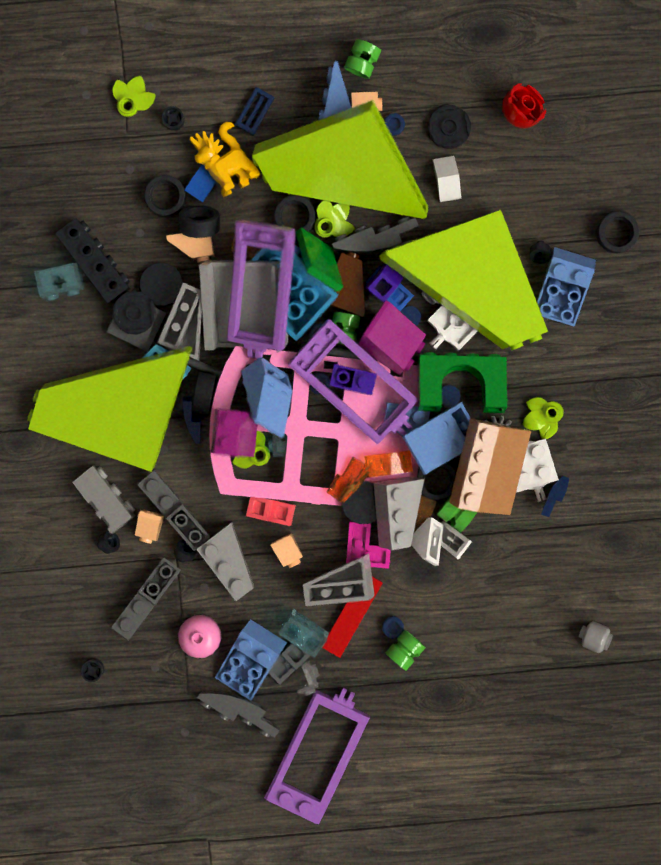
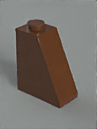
M347 251L346 254L341 253L337 263L343 288L339 292L335 291L338 297L330 306L363 318L365 306L362 260L358 259L359 255Z

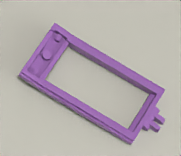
M238 220L235 222V251L227 341L244 344V348L247 349V356L249 358H254L255 356L256 359L263 357V352H266L267 349L279 351L285 347L294 254V229ZM247 245L282 251L274 336L239 330Z
M330 319L326 320L288 363L293 370L376 444L380 443L390 431L394 434L398 431L403 436L406 435L407 432L402 428L403 424L408 429L413 427L407 421L409 416L406 413L415 405L418 398ZM339 341L404 398L376 430L311 373Z
M345 688L342 689L340 695L335 694L333 698L315 690L264 797L267 801L315 824L320 823L370 718L368 714L353 708L355 702L352 699L355 693L350 692L348 698H344L347 692ZM319 704L357 722L321 800L282 782Z

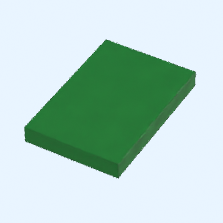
M300 227L296 231V236L306 272L339 292L343 288V283L333 248Z

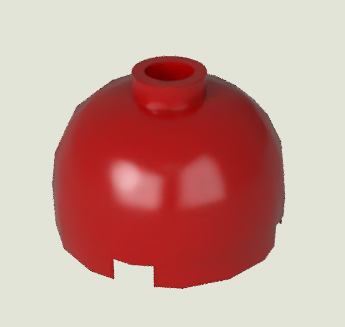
M517 84L505 95L502 102V111L504 117L514 127L530 128L544 118L546 109L544 110L543 104L545 102L541 94L532 86L527 85L524 87L520 86L521 84Z

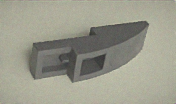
M408 216L397 221L399 225L390 228V225L378 229V234L376 235L372 227L367 229L365 225L355 229L354 235L347 237L346 234L336 237L332 247L333 250L349 251L352 253H368L389 249L394 245L402 243L399 235L416 229L419 225L416 218L410 219Z
M155 470L137 483L193 551L210 538V535Z
M163 558L111 629L129 641L180 573L181 569L166 558Z
M201 691L197 697L200 699L199 703L207 709L214 708L218 711L217 715L222 719L234 721L239 714L241 716L240 719L250 726L253 723L259 727L258 731L268 738L270 735L275 738L280 730L279 726L263 717L267 708L245 697L220 691Z

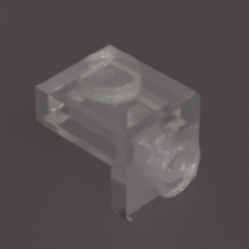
M310 660L301 665L308 684L297 688L298 695L302 693L304 696L316 692L315 688L319 687L316 677L320 675L316 664L311 665Z

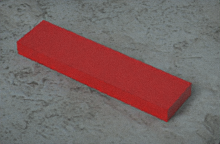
M372 576L374 595L376 596L383 582ZM375 596L366 601L346 602L321 647L340 658Z

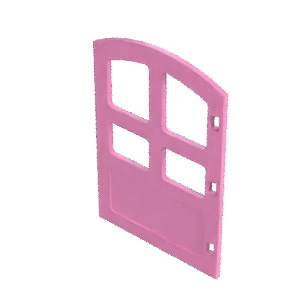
M235 346L218 380L210 415V452L215 409L230 410L236 387L242 375L241 371L247 364H252L257 360L255 356L254 358H249L247 356V349L242 346ZM267 349L263 354L271 355L269 362L274 366L291 368L288 363L297 352H276V350ZM325 356L313 369V371L332 373L333 369H324V361L337 362V365L375 373L362 360ZM377 361L382 367H384L390 373L391 370L388 367ZM412 365L408 372L403 370L402 377H393L417 397L418 368L417 365ZM293 370L290 415L287 418L284 433L287 435L283 480L281 483L236 479L230 456L210 453L213 472L220 494L307 502L317 505L341 506L344 490L350 484L357 481H368L374 484L375 482L410 476L417 477L418 464L403 437L397 432L394 434L390 431L380 443L376 444L343 413H341L339 423L309 421L306 418L310 384L295 370ZM377 375L372 395L343 390L342 401L376 430L384 422L386 403L400 404L404 398ZM257 425V431L269 432L263 426ZM306 436L334 438L338 441L334 485L332 488L303 486L300 484L303 443Z

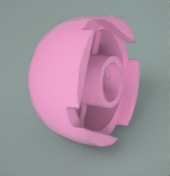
M194 615L186 619L180 626L178 633L179 645L191 657L206 658L219 647L221 630L211 617Z

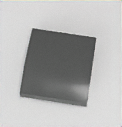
M155 308V321L152 327L144 333L138 335L127 334L115 324L114 318H112L106 332L148 352L166 312Z

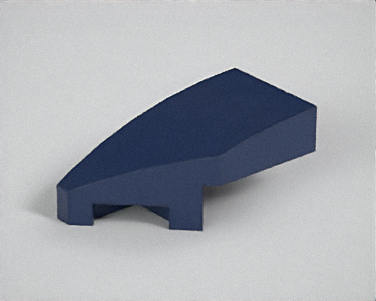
M562 476L553 485L541 515L549 517L556 500L562 502L568 487V477Z

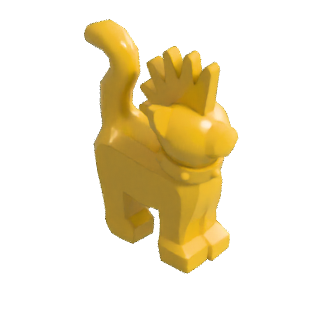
M232 122L223 123L218 131L221 139L230 147V151L222 157L218 153L222 150L223 145L218 146L219 139L214 142L212 133L209 139L205 131L202 133V138L196 133V139L193 137L189 139L198 150V153L195 155V161L204 165L211 177L220 184L223 198L232 194L231 189L234 188L231 176L236 175L239 178L238 185L241 189L249 185V178L257 179L260 176L259 170L245 152L241 150L235 137L228 134L227 131L234 127Z

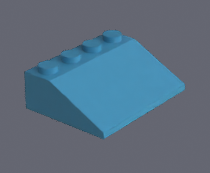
M262 248L251 261H281L282 251ZM295 253L293 254L286 332L297 341L320 318L338 297V294L332 288L307 273L304 262Z

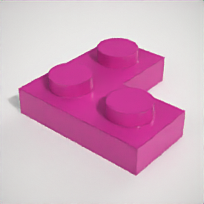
M349 521L346 563L369 553L371 567L389 568L391 550L381 548L379 545H369L371 523L358 524Z

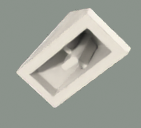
M455 157L433 159L440 202L461 199L460 179Z
M429 517L414 532L411 545L422 559L434 566H438L444 525Z
M443 520L441 546L459 559L471 544V541Z

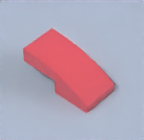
M250 497L246 516L291 526L296 505L267 498Z

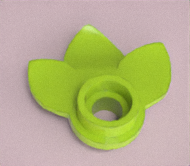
M141 76L133 78L127 85L120 80H116L113 86V96L118 101L117 109L125 117H131L137 111L147 110L152 106L156 98L154 93L145 92V83ZM126 103L132 104L130 110L124 109Z
M323 200L317 207L318 219L314 224L315 232L321 237H330L331 235L339 237L343 234L349 235L352 233L355 227L345 221L349 214L350 205L338 203L332 206L330 201ZM322 223H328L327 230L321 229Z
M540 397L527 401V406L531 412L525 417L523 426L530 430H539L542 439H549L558 430V421L562 419L564 414L563 407L558 402H547ZM550 409H554L556 411L555 416H551L549 414Z
M257 431L255 454L257 451H262L264 454L263 458L257 459L255 455L254 457L236 456L233 460L234 465L245 469L252 465L262 466L269 461L270 451L265 446L266 438L261 431Z

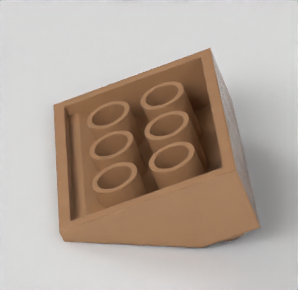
M470 418L449 503L459 509L510 515L531 431Z

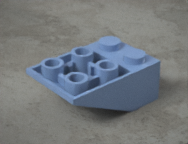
M335 61L334 66L328 69L327 84H330L329 89L325 88L323 105H326L325 110L320 111L319 120L351 108L338 62Z
M554 247L537 299L542 317L575 327L595 271V259Z
M260 357L241 371L243 385L248 396L247 402L252 412L251 418L257 425L263 426L270 433H274L282 438L285 433L292 397L291 383L288 374Z
M462 402L446 409L403 436L405 443L424 475L462 453L471 418Z
M250 619L239 634L215 678L251 701L287 642Z

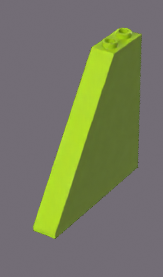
M373 100L255 145L252 160L256 166H259L264 182L269 184L272 191L421 219L427 218L428 204Z
M501 210L388 250L379 255L384 263L501 349L510 347L512 351L524 346L523 341L529 340L530 343L542 339L541 334L548 332Z
M187 346L46 383L40 390L37 389L33 402H36L28 415L27 421L30 422L28 429L152 472L160 453L193 347Z

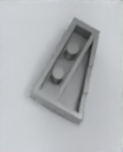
M185 283L182 284L158 340L159 344L172 350L187 346L193 347L190 357L198 361L200 359L203 323L201 290Z
M92 466L72 483L87 503H90L95 509L99 519L102 518L108 525V531L112 534L136 516L133 513L135 508L128 500L124 502L119 496L122 492L114 483L111 485L107 481L108 475L101 467Z
M410 476L374 483L379 547L389 550L411 547L424 479Z
M233 522L196 549L235 601L254 588Z
M369 553L303 584L305 606L366 601L374 597Z

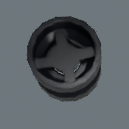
M170 106L162 113V121L167 129L177 131L183 127L185 118L179 108Z
M97 658L86 661L81 668V675L84 680L95 682L100 679L105 671L103 662Z

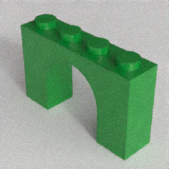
M432 352L423 353V355L419 356L417 361L418 411L440 412L442 407L443 378L454 371H466L474 375L481 384L483 413H505L507 409L506 357H501L499 354H490L488 357L475 353L467 354L466 356H457L456 353L436 355Z

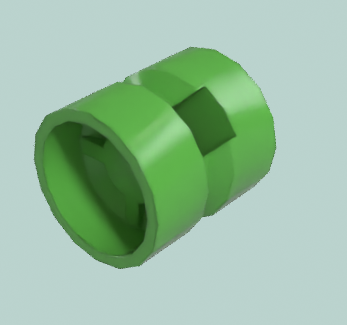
M356 39L351 50L353 55L348 57L344 69L359 77L370 79L374 69L372 63L377 62L381 49L369 42Z
M334 312L332 322L352 340L357 342L358 335L355 333V330L359 329L361 317Z
M450 496L439 509L437 515L445 522L451 521V526L461 533L477 512L455 507L449 503Z
M404 629L397 638L398 643H393L385 653L396 664L407 671L414 663L413 657H419L426 647Z

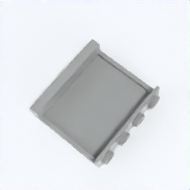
M206 260L199 265L205 350H214L217 347H244V344L227 341L234 261ZM245 261L239 330L274 336L281 261ZM286 332V336H285V347H286V345L288 344V333H287V332Z

